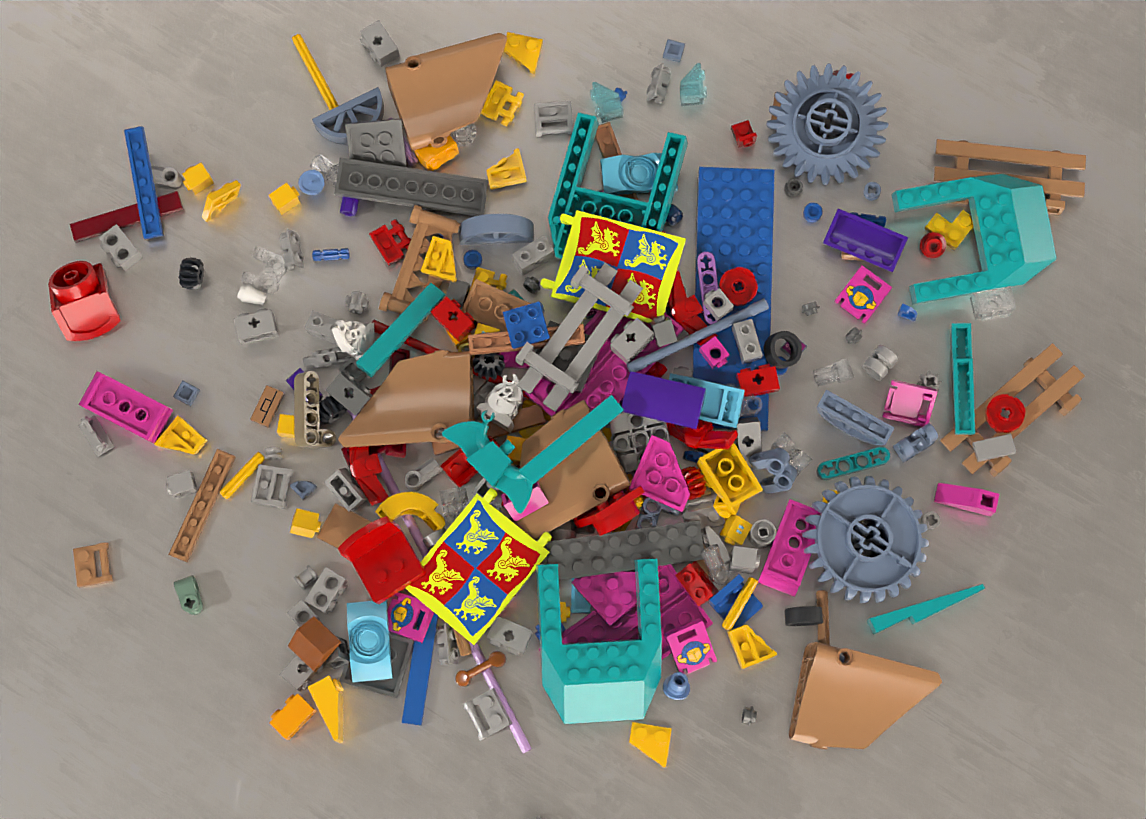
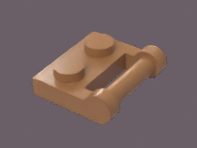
M99 543L73 549L77 587L82 588L113 582L109 570L108 543ZM95 552L100 553L101 577H98Z

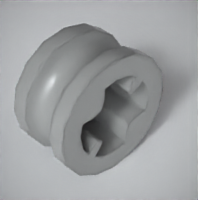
M265 448L264 452L267 453L265 459H282V455H280L282 448Z
M930 511L922 517L921 523L926 524L928 530H933L940 524V517L936 512ZM930 516L936 521L932 526L926 521V518L928 519Z

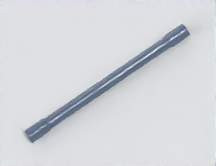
M761 299L747 308L649 355L627 363V368L629 372H638L660 359L732 326L734 323L769 309L768 303L765 299Z

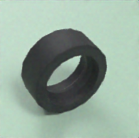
M780 331L770 335L765 341L763 348L767 362L776 368H787L796 364L802 354V345L799 338L789 331ZM778 339H784L790 346L791 355L786 361L781 360L775 352V343Z
M804 606L784 610L786 626H811L823 623L822 607Z

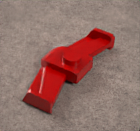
M677 271L668 303L673 319L690 335L707 327L698 316L704 310L695 295L687 298L680 272ZM715 333L697 343L702 346L718 335Z
M699 420L697 429L666 422L671 436L682 441L688 447L695 449L729 450L738 437L736 430L712 431L714 428L712 423Z
M369 446L349 447V468L352 477L357 481L371 506L384 502L389 496L376 474L383 472L377 453L369 455Z

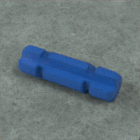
M851 212L855 216L882 227L886 225L885 216L876 217V215L864 213L858 215L856 212Z
M341 248V250H314L312 257L314 261H321V259H324V261L339 260V258L349 259L350 253L348 248Z

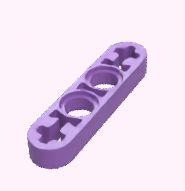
M702 252L698 256L697 267L704 320L707 325H711L718 321L716 319L712 321L711 318L707 317L710 316V312L706 309L703 302L705 300L704 296L713 289L714 291L718 290L714 256L709 252ZM704 257H707V260H711L708 263V270L701 272V270H705V264L701 261ZM711 275L714 281L712 284H705L703 277ZM718 299L712 303L713 306L721 307L720 300Z

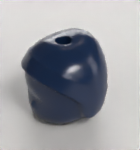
M671 204L666 222L668 225L674 226L682 220L683 212L676 205Z

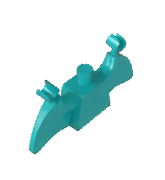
M486 410L481 415L482 423L467 421L445 429L442 435L458 445L465 453L466 460L492 487L498 488L509 497L519 514L523 513L530 501L533 485L531 486L519 471L521 468L514 466V462L508 457L516 447L508 439L500 447L488 439L487 431L489 426L487 425L488 422L495 418V413L493 412L491 418L487 419L486 413L488 410Z

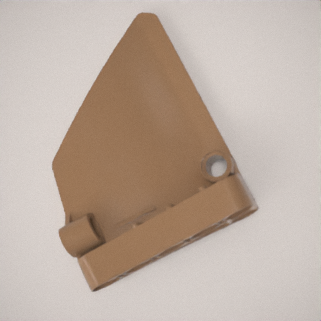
M495 33L410 56L403 63L385 67L389 90L399 118H402L403 129L412 151L427 147L428 144L436 148L442 147L446 144L447 137L453 131L478 120L507 42V37L504 34Z
M438 350L431 354L399 361L365 407L339 436L338 440L341 445L347 448L422 442H439L441 444L451 442L444 436L438 438V431L461 422L475 421L473 357L470 355V351L451 352L448 350Z
M585 400L550 417L551 420L524 441L520 468L525 466L591 412ZM602 430L598 431L587 442L538 480L540 488L549 503L518 521L512 519V522L535 540L541 537L544 532L552 531L631 485L625 470ZM599 487L606 490V494L602 497L597 496L595 490Z
M818 642L809 643L804 650L789 729V739L810 744L809 746L826 750L828 747L865 749L906 712L940 686L942 683L941 677L934 671L848 648L841 649ZM840 653L844 656L843 663L839 659Z

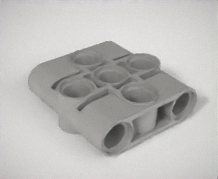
M622 413L609 423L617 458L626 473L637 470L651 435L655 436L658 429H662L665 432L663 440L671 443L670 432L666 422L641 417V424L636 426L632 422V418L635 415ZM663 422L664 424L651 428L648 427L649 425ZM630 431V433L615 436L616 433ZM641 433L646 436V442L642 445L637 442V436ZM621 438H625L628 442L625 449H621L618 446V441ZM634 450V453L620 456V453Z

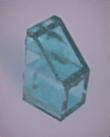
M697 63L680 81L681 106L701 105L704 102V98L707 97V88L703 86L705 70L701 69V63Z
M593 82L592 90L589 91L592 101L595 100L597 105L594 107L597 118L600 117L602 123L623 118L624 110L619 94L597 82Z

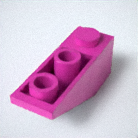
M938 483L934 502L991 517L996 513L1000 494L978 488Z

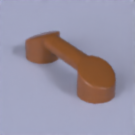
M495 651L483 663L468 671H459L455 676L456 683L459 686L466 687L470 685L472 677L492 666L498 668L504 666L506 663L505 654Z

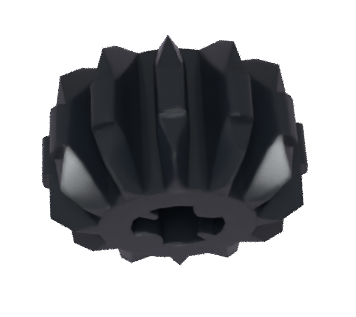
M190 257L182 260L178 277L182 288L193 290L201 287L204 277V264L201 259Z
M499 353L475 355L472 364L474 373H478L479 379L485 377L486 381L489 380V377L495 380L497 376L503 374L505 369L504 357L499 355Z
M331 395L326 396L319 403V420L324 425L332 424L334 421L342 418L348 409Z

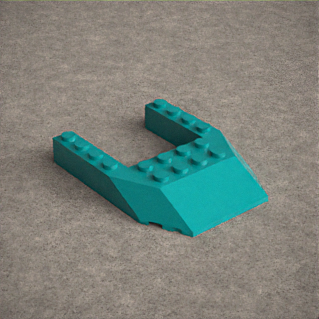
M578 113L548 215L556 258L562 259L572 225L562 224L560 216L561 214H567L575 217L576 210L662 232L688 145L686 136L667 133L649 202H643L581 188L599 123L596 116Z
M994 174L897 190L891 194L895 213L968 199L982 272L909 286L912 305L1023 285L1057 259L1043 185L1005 174Z
M656 558L634 559L639 639L562 643L558 564L536 565L542 685L564 724L644 719L661 679L662 633L658 560Z

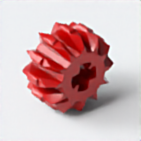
M695 466L681 469L690 491L688 500L704 495L707 488L701 470Z

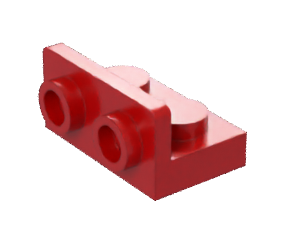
M461 448L440 465L451 481L459 488L467 484L478 473L466 460L467 457Z

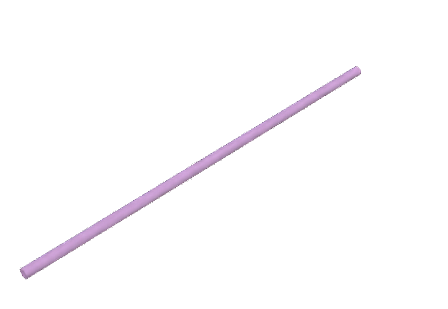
M348 410L352 420H354L356 416ZM381 454L378 455L383 471L380 475L391 496L400 493ZM411 514L402 515L411 536L424 558L430 550H427L423 542L424 538ZM469 642L471 653L477 665L486 661L478 643L473 645ZM491 668L481 672L489 688H495L512 722L509 727L522 753H526L532 749Z

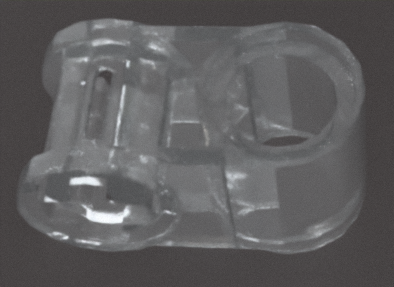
M757 396L743 397L739 418L759 414L762 409V400ZM755 401L758 403L759 408L751 410L748 407V403Z

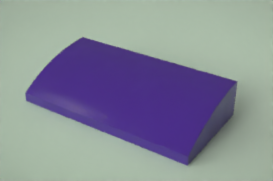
M838 208L823 244L893 272L908 237Z
M630 371L622 403L624 411L622 412L697 429L706 396V388Z

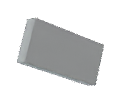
M1011 434L973 442L972 444L977 462L1016 453Z

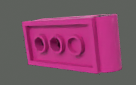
M96 371L78 404L152 443L158 440L173 412L171 408Z
M789 499L758 583L795 597L811 554H806L803 550L815 544V540L802 537V533L816 527L806 522L805 517L820 515V512L812 507ZM796 523H802L805 529L799 530L796 527ZM790 540L796 541L797 544H798V547H797V548H792V547L789 545V541H790Z

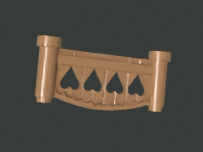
M414 206L410 216V223L416 224L411 242L393 293L384 292L379 310L385 312L389 310L402 314L415 300L407 289L419 286L426 288L430 283L440 288L444 279L429 275L428 282L422 283L414 274L415 271L421 270L424 263L419 254L427 253L430 242L426 239L428 236L441 234L443 239L452 242V235L454 233L458 234L461 223H458L457 220L423 210L421 206ZM429 315L424 319V321H428Z

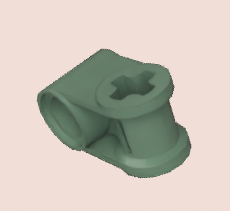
M191 575L175 581L174 588L182 609L192 615L199 614L202 611L203 603L195 577ZM192 601L195 602V603L192 605L193 608H190L189 606H191V602H192Z

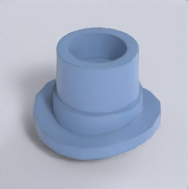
M308 170L300 176L298 185L303 193L317 195L324 188V178L319 171Z
M681 672L668 676L663 683L665 695L674 700L685 699L690 692L687 676Z

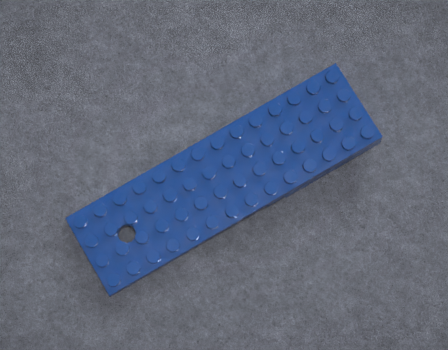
M699 167L695 297L702 307L697 259L702 252H709L715 259L718 289L723 274L736 267L750 270L758 284L757 293L751 302L745 306H734L733 310L721 318V320L761 299L767 301L769 309L742 320H753L763 354L761 360L742 364L732 326H729L716 333L718 335L717 339L729 353L728 362L721 368L716 366L712 369L699 352L701 346L696 342L693 344V378L724 385H734L738 388L736 375L740 373V370L745 368H751V371L757 370L759 366L769 364L764 356L763 348L771 332L774 169ZM704 257L701 261L705 264V270H701V272L708 270V263L711 260H707V257ZM711 275L703 277L705 284L709 285L714 281ZM738 282V284H733L736 291L744 289L741 286V282ZM702 312L698 316L706 324ZM710 313V316H707V317H708V318H711L712 321H715V318H714L713 315ZM712 350L710 352L712 358L720 357L719 351ZM755 377L753 382H757V385H759L762 379L759 380L758 377ZM769 394L743 398L739 418L758 417L761 431H768ZM712 423L713 429L732 430V427Z

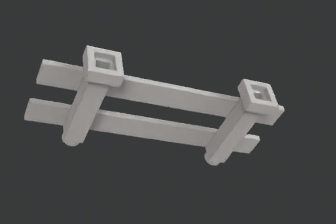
M604 263L594 278L588 275V268L583 265L580 267L571 280V286L575 289L581 286L585 291L541 353L538 355L533 352V345L526 342L516 356L515 362L522 366L525 362L530 366L517 386L531 394L543 376L556 383L543 402L544 405L555 412L569 392L573 394L579 385L577 381L623 316L630 314L634 308L632 306L633 302L643 290L642 287L632 280L628 282L620 295L607 288L618 271ZM600 299L609 305L610 309L566 371H561L552 363L596 301Z

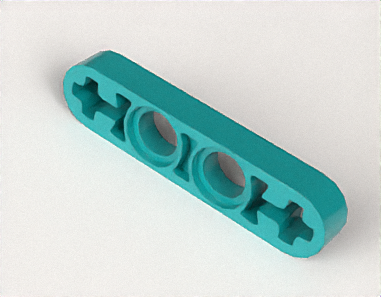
M878 447L822 462L817 467L816 473L821 480H830L879 467L889 461L890 452L885 447ZM879 452L886 455L883 461L877 458L873 460L874 464H872L870 454H872V457H876ZM858 457H866L868 464L860 466L857 462ZM846 461L849 464V470L842 471L839 468V463ZM833 463H835V470L830 471L828 476L825 473H821L823 466L826 469L833 468Z

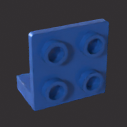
M540 301L503 312L513 349L523 347L526 342L534 344L550 338L543 315L544 307Z
M740 574L708 602L723 620H725L745 585L743 583L744 579ZM753 593L732 629L742 626L763 607L762 603Z

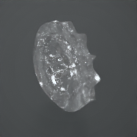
M472 123L460 128L459 130H466V137L463 135L457 136L459 134L458 130L450 134L457 143V146L465 147L476 138V127Z

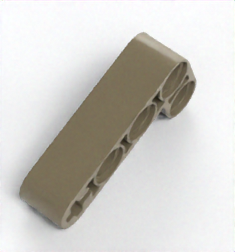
M307 371L297 374L294 379L295 443L301 448L319 449L333 446L336 442V435L332 430L320 429L319 377L314 371Z

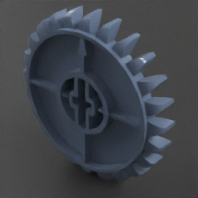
M831 63L826 65L823 75H819L817 67L812 65L810 78L808 79L799 70L796 74L798 85L795 86L791 81L786 80L784 87L788 94L775 93V99L781 106L769 107V112L777 117L776 120H769L766 123L768 128L776 130L775 134L768 137L770 143H779V147L773 152L774 156L785 155L786 159L782 166L783 168H788L794 165L796 167L794 171L796 178L801 176L803 172L808 173V183H813L816 176H821L822 184L828 185L830 176H834L837 183L842 184L844 182V173L846 172L851 178H857L856 166L858 165L862 169L868 170L871 165L866 156L878 158L880 152L873 145H882L886 142V138L877 135V132L887 129L889 123L877 121V118L883 116L887 108L874 107L880 100L881 93L868 96L867 93L873 82L868 81L861 87L857 85L861 75L859 71L850 79H846L847 67L844 65L839 70L837 76L833 75ZM821 109H830V110H826L825 113H822V112H819V111H818V110H821ZM826 119L831 120L829 129L824 128ZM813 130H817L819 136H817ZM830 135L838 136L837 138H834V139H825V138H829Z
M854 476L849 478L850 488L844 482L838 481L834 483L838 494L829 489L822 492L823 497L828 503L822 501L812 503L811 506L820 512V515L805 517L806 522L816 526L815 529L802 533V537L815 540V544L803 550L806 554L818 555V558L809 564V568L824 567L825 571L819 576L818 581L824 582L833 578L835 581L831 586V593L838 592L844 586L847 587L844 600L853 599L857 591H859L860 603L862 604L869 601L872 592L874 593L876 603L882 602L885 599L886 589L890 597L894 598L899 594L897 584H900L904 589H908L911 586V580L908 575L918 577L921 571L916 566V563L926 562L927 557L921 552V548L929 546V541L922 538L921 533L928 529L926 524H919L918 519L923 514L921 510H912L911 506L914 502L912 497L905 499L901 497V487L897 486L892 491L889 490V481L886 479H882L878 486H876L874 478L866 476L864 478V485H862L859 478ZM862 552H864L865 554H867L869 557H865V556L861 555Z

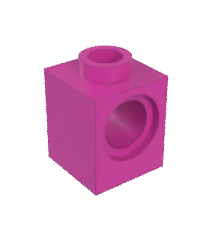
M716 336L699 349V352L712 369L716 366L721 368L728 362L729 353ZM717 350L720 353V357L712 358L710 352Z

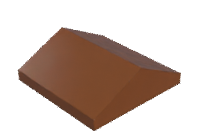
M313 616L296 630L288 647L316 672L342 641Z

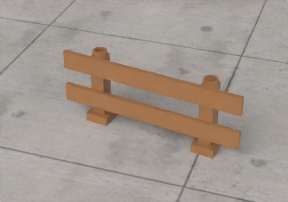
M936 140L935 154L956 156L955 168L935 166V182L1002 174L968 170L969 158L1048 166V178L1005 174L1043 185L1044 194H1047L1046 206L1048 214L1061 215L1065 209V201H1061V195L1084 198L1085 183L1062 180V168L1085 170L1086 155L1062 153L1057 150L1042 151L969 143L965 140ZM967 199L951 203L967 205L969 201Z
M1052 343L1035 359L1029 358L1023 364L1024 368L974 410L975 435H955L954 428L940 441L951 452L964 440L972 447L973 442L985 440L976 430L987 421L985 409L991 399L1000 394H1009V396L1015 397L1033 380H1036L1045 391L1025 407L1026 414L1021 426L1011 433H995L991 438L1011 434L1014 439L1055 402L1062 407L1059 412L1065 417L1082 400L1078 394L1073 397L1068 391L1081 381L1085 375L1074 365L1056 380L1046 369L1058 360L1063 353ZM974 452L961 464L973 475L987 462L992 467L989 472L995 478L1012 460L1005 456L1004 458L999 457L977 462Z

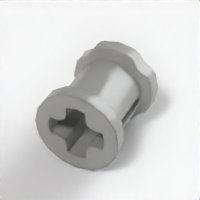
M310 565L300 575L294 577L303 590L315 579L318 580L319 578Z

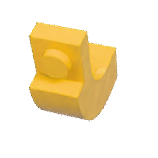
M401 492L392 495L382 502L375 511L380 518L388 516L393 521L406 514L418 516L434 532L443 529L447 524L444 517L435 511L439 504L430 497L417 492Z

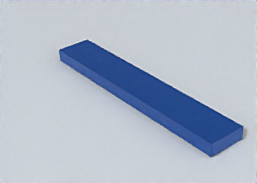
M139 126L126 129L124 133L143 238L147 240L164 236L144 127Z
M420 611L417 620L416 630H419L425 615L422 611ZM435 613L423 642L420 643L414 640L402 723L422 726L439 617Z

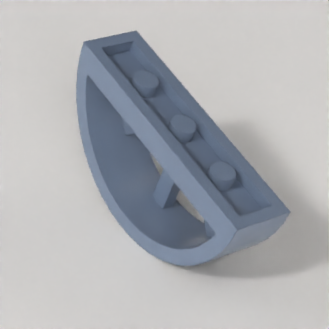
M377 87L313 118L312 121L315 128L324 138L331 142L348 144L346 133H339L344 119L349 117L352 123L358 122L354 115L358 112L374 116L371 121L383 119L384 103L380 89ZM377 103L376 110L368 108ZM335 124L333 131L327 129V127Z
M485 214L471 217L461 222L459 229L460 245L532 243L534 241V224L528 218L512 214Z
M828 390L825 391L817 406L818 413L831 425L869 444L886 445L894 430V427Z

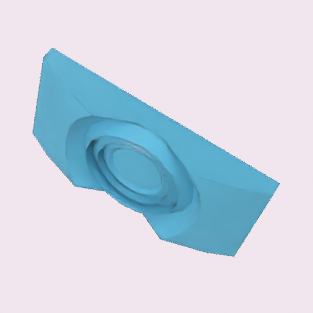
M650 153L641 156L619 155L601 159L600 165L604 193L612 195L651 193L662 153Z
M670 373L669 380L706 388V396L699 420L737 428L745 390Z
M387 600L381 604H376L373 601L347 603V627L352 682L393 679Z

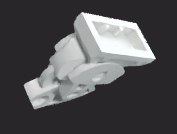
M336 321L335 323L338 326L332 327V332L342 352L355 356L358 361L374 344V323L362 324L358 321Z
M512 374L514 378L512 382H508L507 375H504L503 383L496 385L487 395L485 403H480L476 407L480 415L488 410L486 413L487 419H490L494 412L495 418L491 422L509 433L514 428L512 419L517 415L518 406L523 401V390L517 386L519 380L516 374Z

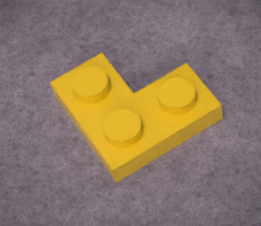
M962 210L953 223L936 213L924 229L928 232L941 234L946 240V245L955 251L973 228L972 216Z

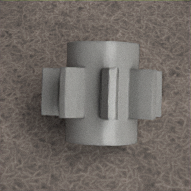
M353 291L351 296L347 295L345 304L346 307H349L348 311L354 314H362L363 309L367 310L369 299L365 298L366 294Z
M928 371L926 376L923 374L919 376L922 381H919L916 385L937 389L938 392L939 388L937 386L941 385L942 381H938V374L933 375ZM931 381L932 384L928 386L926 383Z

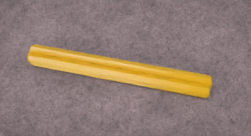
M301 34L294 35L292 40L329 110L338 107L336 99Z

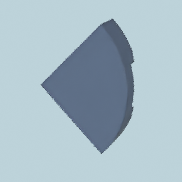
M296 481L289 485L302 500L317 488L314 483L309 481Z

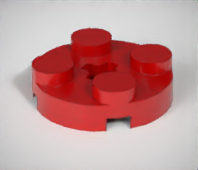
M736 267L723 274L719 288L734 306H745L754 299L758 290V284L750 270ZM738 282H741V286L744 289L736 291L733 284H738Z
M1009 394L995 396L985 409L987 423L997 433L1016 431L1023 423L1026 414L1023 403L1018 398L1009 396ZM1002 409L1010 412L1008 418L1001 416Z

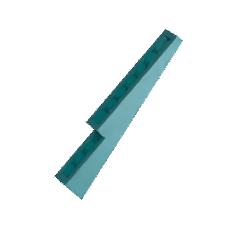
M430 283L356 362L357 367L372 378L444 298L445 293Z
M952 323L951 348L955 435H975L971 323Z
M612 395L609 396L519 471L532 486L616 418L624 409Z
M981 584L872 617L867 620V623L873 634L881 632L909 618L913 625L982 591L985 587Z

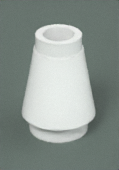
M242 284L237 298L241 299V302L263 306L267 295L249 284Z

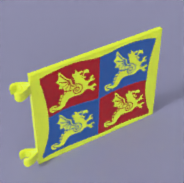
M577 210L575 217L561 214V223L572 225L558 274L555 282L543 278L540 283L543 288L552 290V298L576 304L585 289L581 286L578 289L571 286V280L583 265L589 269L588 275L594 278L604 263L618 271L607 288L620 295L630 280L643 288L633 302L632 306L634 308L630 314L623 317L634 320L638 318L642 322L650 324V322L654 321L655 317L664 315L686 238ZM598 299L592 308L608 312L610 306Z
M490 488L483 498L478 494L474 496L421 561L425 569V575L405 587V589L473 645L478 642L534 573L536 565H540L550 553L544 547L552 539L548 532H544L538 542L494 508L490 503L496 498L498 493L493 488Z

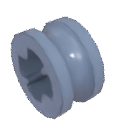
M876 182L867 183L863 191L865 198L871 201L876 200L881 193L880 185ZM868 188H870V189H874V188H875V189H876L875 194H874V193L869 194V193H868V192H869V189H868Z

